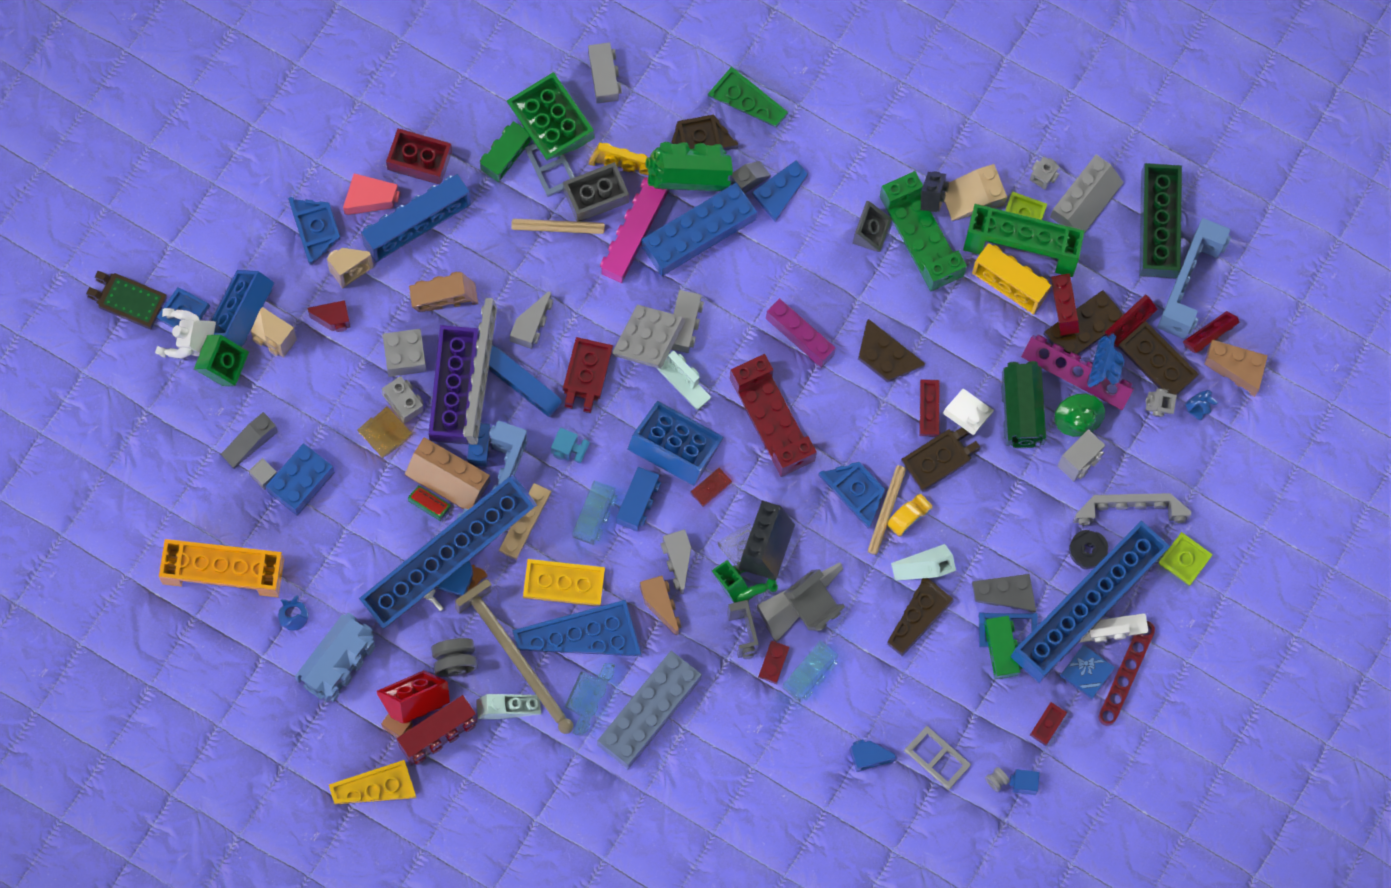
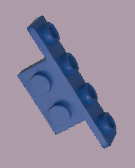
M1114 334L1108 337L1104 336L1098 342L1087 383L1089 387L1100 383L1105 377L1112 385L1120 381L1125 360L1123 355L1113 347L1116 339Z

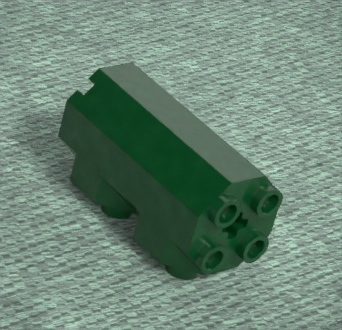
M1030 361L1026 364L1009 362L1007 363L1008 367L1003 368L1001 386L1002 402L1004 403L1005 420L1003 427L1006 446L1011 445L1013 448L1018 449L1034 448L1039 442L1040 446L1044 445L1046 442L1042 367L1038 366L1036 361Z

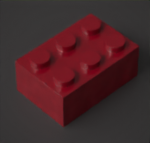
M397 128L386 160L387 170L435 184H441L452 154V145L445 141Z

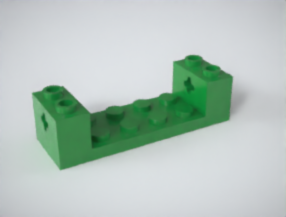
M913 171L882 185L879 197L931 292L964 277L967 265L959 250L952 252L931 211L921 210V190L923 184L916 171Z
M974 204L963 251L980 255L985 241L1057 258L1055 273L1061 275L1070 273V277H1073L1079 260L1085 230Z

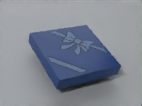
M1083 644L1060 676L1092 699L1115 667Z

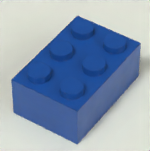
M303 443L266 485V489L272 497L298 516L335 473L334 468Z

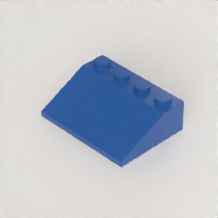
M657 401L633 433L627 450L695 486L724 437Z

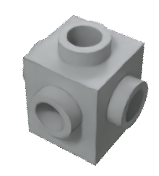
M1043 156L1041 161L1037 160L1033 165L1030 181L1045 190L1050 182L1054 183L1058 178L1059 173L1057 171L1059 166L1053 159H1047Z
M1156 389V392H1148L1146 411H1151L1153 416L1164 417V414H1174L1177 395L1167 393L1168 390Z

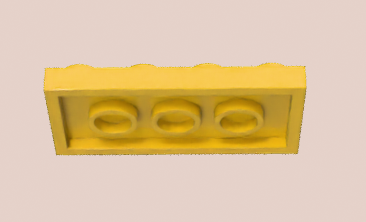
M527 559L523 598L600 607L605 567Z

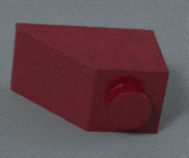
M345 300L308 308L309 317L331 331L342 332L350 328Z

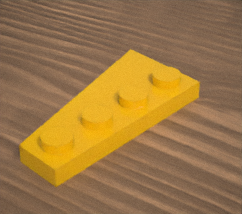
M405 760L328 784L335 805L416 798Z

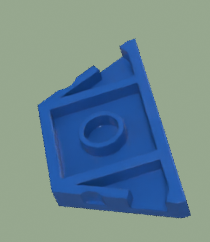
M289 197L290 207L308 263L312 265L340 240L329 202H315L308 199L303 201Z
M860 462L819 472V477L867 528H870L885 491L881 484Z

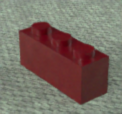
M1070 273L1051 276L1060 335L1079 333L1078 316Z

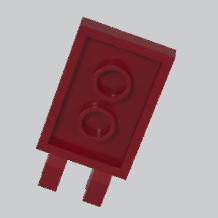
M576 337L563 385L564 394H567L565 408H573L576 396L585 398L583 412L591 413L593 402L598 401L601 397L613 345Z

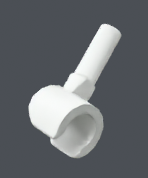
M433 589L424 598L433 602L439 611H442L444 608L433 597L436 592Z

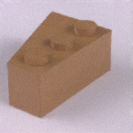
M453 272L446 277L437 276L430 281H417L414 285L409 286L412 308L418 312L443 309L442 306L454 304V307H460V303L472 302V305L478 304L475 282L462 272Z

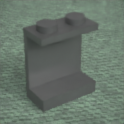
M820 569L811 570L784 592V595L808 630L820 631L827 626L826 623L830 619L837 618L841 614L840 611L845 608L844 604H836L821 582L820 578L824 575Z
M748 600L728 604V620L744 618L750 643L738 646L737 656L738 658L743 657V659L753 658L754 654H757L759 644Z

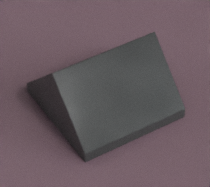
M866 201L852 244L880 252L892 218L870 201Z

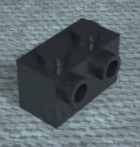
M937 171L927 173L921 190V210L940 211L942 202H945L946 193H948L949 181H946V174Z

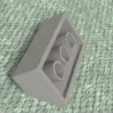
M1095 155L1053 208L1050 218L1060 225L1085 230L1086 232L1124 182L1111 164Z

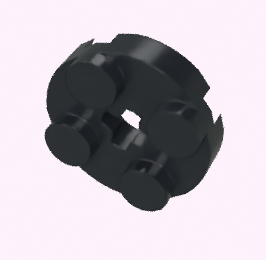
M1083 530L1073 537L1069 545V554L1073 562L1082 569H1092L1107 556L1108 543L1099 532ZM1085 545L1094 548L1091 554L1084 551Z

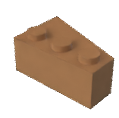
M1212 340L1208 347L1204 365L1221 376L1229 378L1235 382V385L1241 386L1255 397L1260 388L1268 355Z

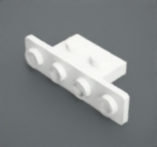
M1137 614L1102 619L1079 643L1089 641L1101 643L1110 638L1122 640L1126 636L1148 633L1146 615Z

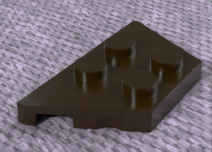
M714 114L677 121L671 144L688 143L690 149H694V145L699 143L709 146L721 144L724 150L738 148V142L734 141L728 134V130L719 123Z
M870 319L867 320L858 357L859 361L886 382L895 380L899 376L907 375L911 371L925 366V363Z

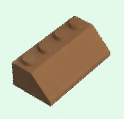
M425 437L413 453L405 472V476L460 508L468 510L479 501L491 482L489 474Z

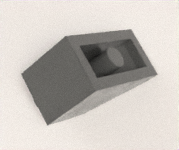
M760 161L748 163L732 173L730 184L733 185L737 182L745 194L771 177V175Z

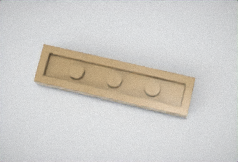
M533 483L528 494L536 502L537 506L511 526L499 549V552L516 560L551 494L550 490Z

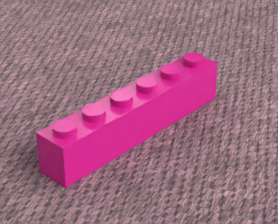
M646 177L641 183L640 187L642 190L640 194L636 193L632 203L634 205L632 209H628L624 219L626 221L624 225H620L617 230V239L615 241L612 240L609 245L608 251L610 252L608 256H604L600 263L602 275L620 283L623 282L641 247L642 238L646 237L670 190L655 189L653 186H649L648 178Z

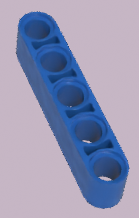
M492 345L488 370L546 416L551 417L563 403L562 400L501 350Z

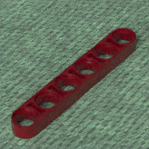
M1147 621V626L1151 629V634L1133 636L1100 710L1099 721L1105 726H1110L1116 721L1155 633V627L1149 621ZM1141 643L1143 651H1134L1133 644ZM1133 660L1136 663V668L1128 669L1125 662ZM1118 678H1127L1128 685L1126 687L1120 686ZM1112 694L1120 696L1121 702L1119 704L1111 702L1110 696ZM1105 711L1111 712L1113 720L1105 721L1102 716Z

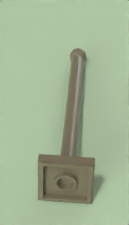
M485 579L456 599L455 609L460 614L471 605L475 608L554 721L558 723L559 731L563 734H569L574 728L573 722L566 718L563 711L482 598L491 592L492 585L488 579Z

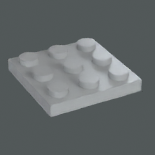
M637 305L612 353L615 357L661 369L686 320L682 316Z

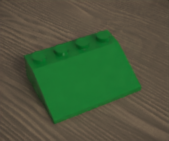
M554 72L506 101L546 160L578 149L595 139L593 128Z

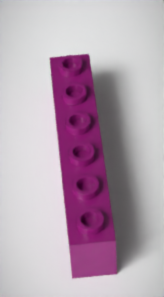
M1039 334L1037 336L1033 335L1030 338L1021 356L1029 362L1036 361L1038 366L1120 410L1124 409L1134 390L1131 387L1132 383L1122 379L1115 384L1117 386L1116 393H1110L1107 390V386L1111 382L1106 377L1099 384L1089 387L1087 383L1093 362L1088 361L1086 363L1080 360L1081 356L1073 352L1069 354L1063 351L1064 348L1056 343L1054 345L1047 342L1048 339ZM1042 348L1049 351L1050 356L1048 358H1043L1040 355ZM1057 358H1065L1066 366L1060 367L1057 364ZM1074 367H1082L1083 375H1076L1073 370Z

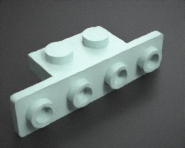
M675 351L668 354L662 368L657 369L696 410L700 409L711 397L698 384L699 373L696 369L690 368L686 364V360L681 354L677 355Z

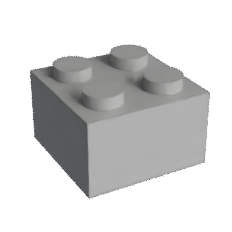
M420 329L382 334L389 377L426 372Z
M1088 429L1062 455L1057 467L1073 482L1077 478L1081 480L1088 473L1091 465L1094 467L1101 460L1105 444Z

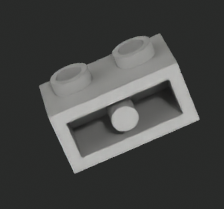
M400 376L382 388V395L403 424L423 412L424 402L418 394L415 395L413 393L410 382L408 380L404 381Z

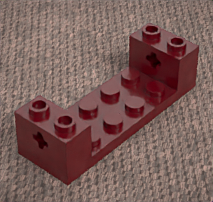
M763 354L732 368L729 379L780 477L814 462L817 451L809 436L804 437L772 377L773 368L766 355Z

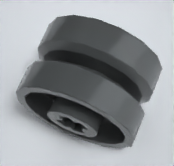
M458 638L432 645V657L437 660L434 663L435 675L450 677L475 671L478 668L477 659L471 655L475 651L474 641L469 638Z

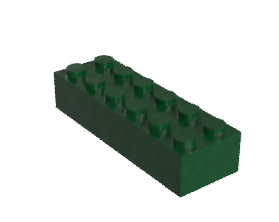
M1145 163L1142 168L1139 276L1177 279L1181 271L1182 165Z

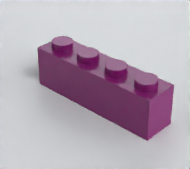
M780 298L767 310L766 320L818 366L822 368L834 356L836 348Z

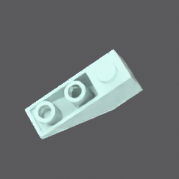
M945 544L891 563L895 580L940 577L956 571L953 554Z
M486 694L476 700L478 719H503L541 714L540 700L537 695Z

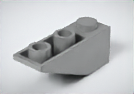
M548 291L516 319L510 334V342L532 349L534 343H538L540 338L539 329L544 327L547 316H545L546 311L551 310L554 300L551 299V292Z
M685 529L663 536V543H660L663 554L667 553L669 559L666 561L670 572L673 571L675 576L673 579L674 587L676 590L679 589L681 594H684L691 553V545Z

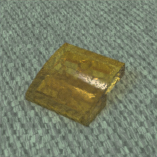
M388 406L374 418L371 417L357 430L382 458L389 455L413 435Z

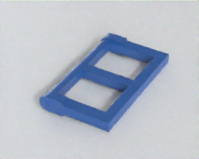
M979 612V647H989L988 642H985V619L1008 615L1010 621L1011 619H1031L1032 632L1038 624L1037 613Z

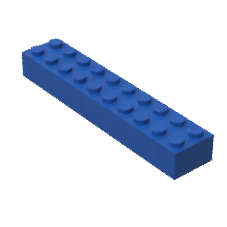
M514 475L509 476L359 598L380 626L383 629L386 628L537 506L536 502Z
M1141 520L1019 644L1010 657L1040 683L1161 559L1170 546Z

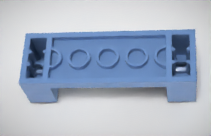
M1204 218L1201 219L1157 329L1185 339L1187 334H1192L1199 319L1196 317L1198 311L1182 305L1180 302L1200 252L1218 258L1220 252L1224 254L1231 239V236L1228 235L1230 232L1229 228Z
M497 421L496 426L493 425L489 433L492 449L506 454L504 459L506 461L505 468H501L498 474V485L509 476H515L528 442L527 430L501 421ZM464 508L463 513H459L457 518L464 514L468 509Z

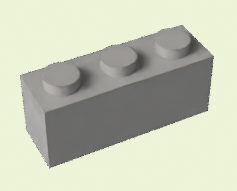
M610 42L588 45L596 103L619 101V94L622 93L620 82L617 83L616 77H619L618 66H614L613 60H616L615 49H611Z
M679 290L674 314L684 317L686 321L671 350L689 353L690 347L694 348L696 337L693 336V332L698 330L700 319H697L698 312L702 313L704 302L701 301V294Z

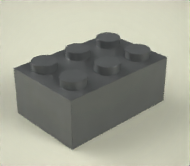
M615 162L563 182V192L577 222L629 203V193Z

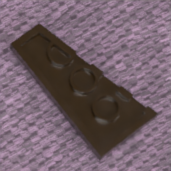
M922 578L918 589H916L911 602L907 605L901 620L896 625L887 644L903 656L954 602V599L929 578Z

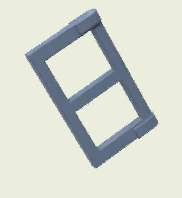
M535 143L525 147L547 197L563 191V183L549 189L542 175L543 172L563 164L569 178L575 177L564 154L559 156L560 159L539 168L532 154L533 151L538 150V147Z

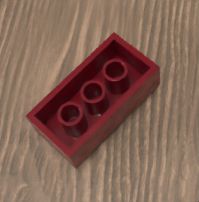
M462 695L396 738L398 746L411 766L415 763L419 765L426 760V756L430 753L435 754L443 748L442 745L448 741L452 743L460 737L459 734L462 732H469L474 729L477 723V716L464 695Z

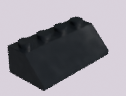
M762 500L741 558L740 570L776 581L795 527L794 522L781 506Z

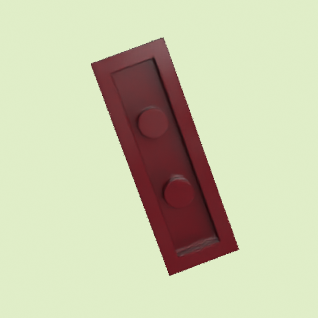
M1144 295L1107 329L1105 334L1107 337L1114 334L1116 336L1114 346L1118 347L1123 340L1158 309L1151 298Z
M1226 311L1185 339L1183 344L1185 348L1197 353L1210 344L1212 340H1217L1225 332L1233 329L1234 326L1240 323L1236 315Z
M920 379L919 436L937 437L939 435L940 380Z

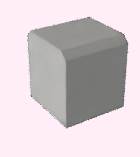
M263 458L248 471L249 475L264 490L266 485L277 474Z

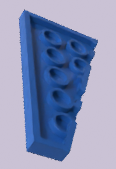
M626 600L512 630L516 646L520 651L641 656Z

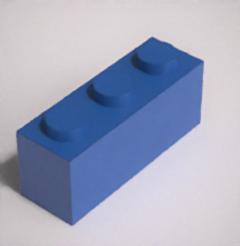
M641 467L637 468L616 517L617 524L634 531H638L640 526H644L647 516H644L647 509H651L654 499H652L653 493H657L661 486L659 474Z

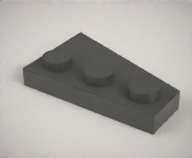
M1030 574L972 581L975 602L1036 612Z

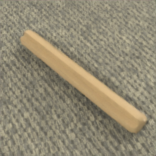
M512 219L511 224L513 230L603 234L605 231V224L598 222Z
M896 466L868 548V553L878 554L906 468L903 466Z

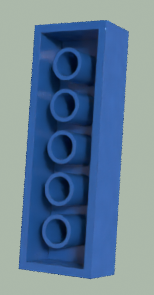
M458 174L448 176L443 180V183L430 187L423 195L415 196L410 203L400 205L395 209V212L390 215L386 214L375 224H369L364 227L361 232L364 247L370 252L375 263L469 207L471 205L470 191Z
M736 182L642 238L641 247L659 274L664 276L754 222L757 217V211Z

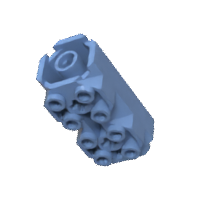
M350 613L341 615L295 675L296 681L299 683L301 680L305 682L303 687L322 700L324 698L325 702L330 700L332 702L336 701L340 695L339 690L343 685L346 687L351 681V671L353 669L358 671L364 663L363 659L367 654L371 655L376 647L374 645L373 630L366 624L360 625L356 622L357 618Z

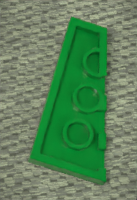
M732 66L708 93L709 97L776 128L788 115L784 108Z

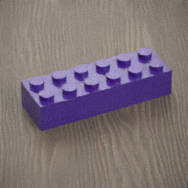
M440 325L428 434L430 441L468 444V440L464 437L463 429L464 426H467L466 410L470 406L469 391H472L471 376L475 372L474 357L477 356L478 328Z

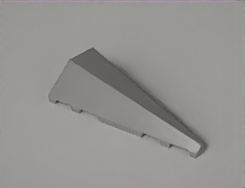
M840 562L822 571L824 576L820 580L825 588L843 570ZM785 591L757 605V610L775 642L779 641L782 635L799 618V615L784 595Z

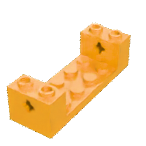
M165 539L159 578L162 585L182 587V583L185 581L256 589L259 596L279 598L284 558L282 552Z

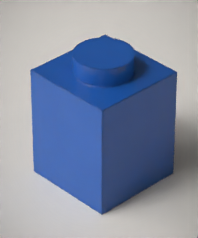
M1016 769L1014 775H1010L1009 786H1012V792L1036 795L1040 772Z

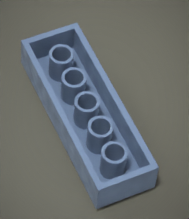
M670 651L597 740V746L626 769H629L699 683L702 674L673 651Z

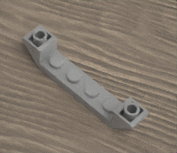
M1171 493L1093 495L1077 512L1073 523H1079V525L1093 523L1095 508L1097 510H1107L1109 507H1116L1118 510H1124L1128 507L1145 509L1147 506H1154L1155 509H1163L1168 506L1169 521H1174L1175 523L1186 522L1191 516V511Z

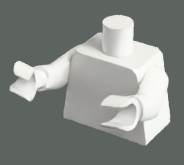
M164 308L162 317L183 319L180 321L179 326H175L172 330L173 336L177 337L176 346L179 349H166L157 346L155 353L163 358H166V355L180 359L190 355L199 357L207 335H214L216 322L199 320V317L190 311H174V309Z

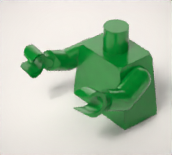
M728 560L711 570L733 603L745 600L749 602L751 598L766 592L768 589L771 592L778 590L777 581L768 579L765 584L760 583L748 588L740 576L741 573L746 571L739 569L740 564L732 566Z

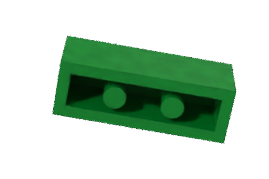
M514 121L510 126L507 125L504 128L500 139H496L492 143L488 154L485 153L480 159L481 171L497 182L503 178L525 150V147L532 141L525 128Z
M1009 615L986 619L984 621L985 633L995 680L1018 676L1022 667L1010 657L1018 647L1017 640L1013 639L1012 634L1015 631L1013 621H1010Z

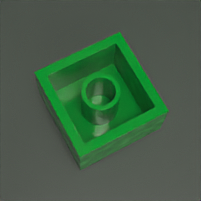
M207 335L194 370L221 386H236L249 351L222 335Z

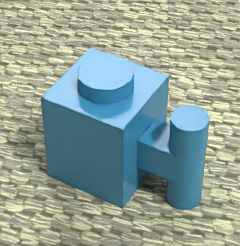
M560 428L551 446V453L559 460H569L573 452L576 454L574 461L581 463L590 442L583 439L581 445L576 444L578 441L577 434Z

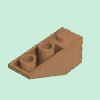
M663 576L641 581L640 590L645 605L675 635H678L681 624L679 617L674 616L673 610H676L673 598L669 599L667 593L670 592L668 581H664Z

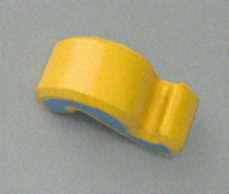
M918 494L912 501L905 503L888 520V526L898 537H901L912 524L926 516L932 510L933 505L922 494Z

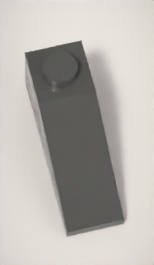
M262 412L221 453L222 457L234 469L278 433L276 425Z

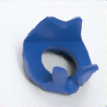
M1206 390L1186 401L1185 406L1188 413L1198 420H1202L1205 414L1211 413L1210 403L1217 405L1218 402L1211 397L1212 392Z
M298 595L294 596L290 601L286 599L280 600L283 606L279 609V622L287 630H299L305 626L308 620V610L303 603L297 601ZM290 607H298L301 611V614L293 617L285 616L286 610Z

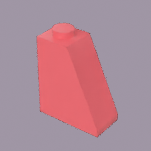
M354 173L343 206L344 214L351 215L393 208L395 202L398 203L400 198L397 184Z

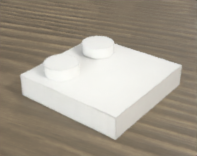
M962 389L945 408L943 414L972 435H975L994 410L965 389Z

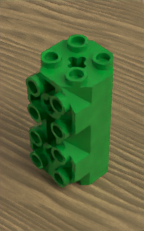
M662 142L660 147H657L650 157L646 158L645 165L649 174L648 185L653 186L655 189L723 191L731 183V181H728V176H732L733 173L732 159L730 155H726L727 152L721 144L709 146L699 143L694 145V149H690L688 143L685 142L679 144Z

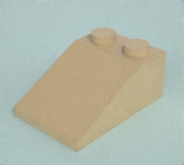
M995 164L976 169L949 182L945 204L952 221L971 216L974 204L991 208L1005 205L1007 195Z

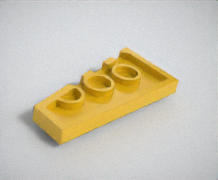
M599 142L589 159L588 165L595 166V163H600L606 166L615 162L616 166L622 167L623 171L639 170L640 174L649 175L645 165L647 158L645 154H636L625 148L613 147L608 143Z

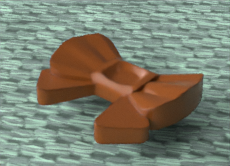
M471 565L473 577L467 592L477 586L482 579L488 577L483 569L475 567V565Z

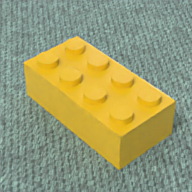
M989 243L976 259L972 274L1033 315L1046 299L1051 287L1046 278L1037 276L1031 268L1022 266L1013 256H1007L998 246H992Z

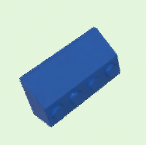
M237 270L211 320L216 322L214 335H222L242 347L247 341V336L255 323L260 309L264 307L267 297L272 292L274 282L259 271Z

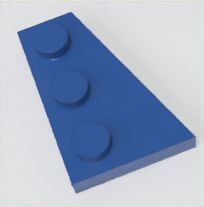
M795 160L755 189L752 195L776 222L790 199L807 178L808 173Z

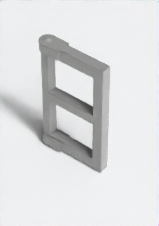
M928 726L904 750L906 754L920 764L947 790L951 789L971 766L967 760ZM927 734L943 748L929 764L912 751ZM946 752L963 765L949 781L945 780L932 768Z

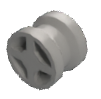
M996 767L991 775L988 774L985 777L987 783L996 792L1001 790V786L1007 785L1010 782L1007 775L999 767Z

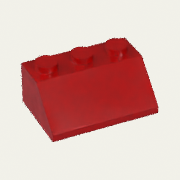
M425 670L377 690V695L390 717L403 724L409 723L412 719L419 716H425L428 712L440 709L450 703L448 681Z

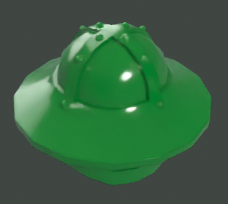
M1087 393L1075 394L1067 397L1059 404L1055 411L1054 421L1062 433L1072 437L1082 436L1088 429L1094 432L1100 427L1105 418V408L1102 401L1096 396Z

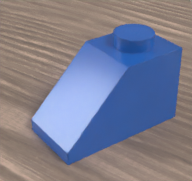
M858 740L850 747L856 772L894 762L896 758L894 753L871 741Z

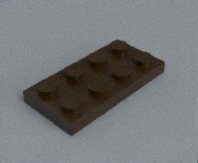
M1102 290L1076 309L1079 333L1060 335L1057 322L1044 331L1043 334L1052 345L1056 343L1064 348L1063 351L1069 354L1073 352L1078 355L1106 335L1105 331L1122 317L1123 313L1106 292Z
M1146 321L1118 345V348L1159 389L1168 390L1167 393L1178 395L1199 375Z

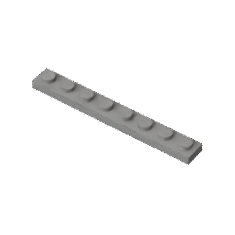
M485 298V304L481 308L483 318L482 322L479 323L480 338L476 342L478 352L477 356L474 357L475 372L471 376L470 406L466 410L467 426H464L463 429L464 437H466L469 444H477L497 313V306L493 298Z

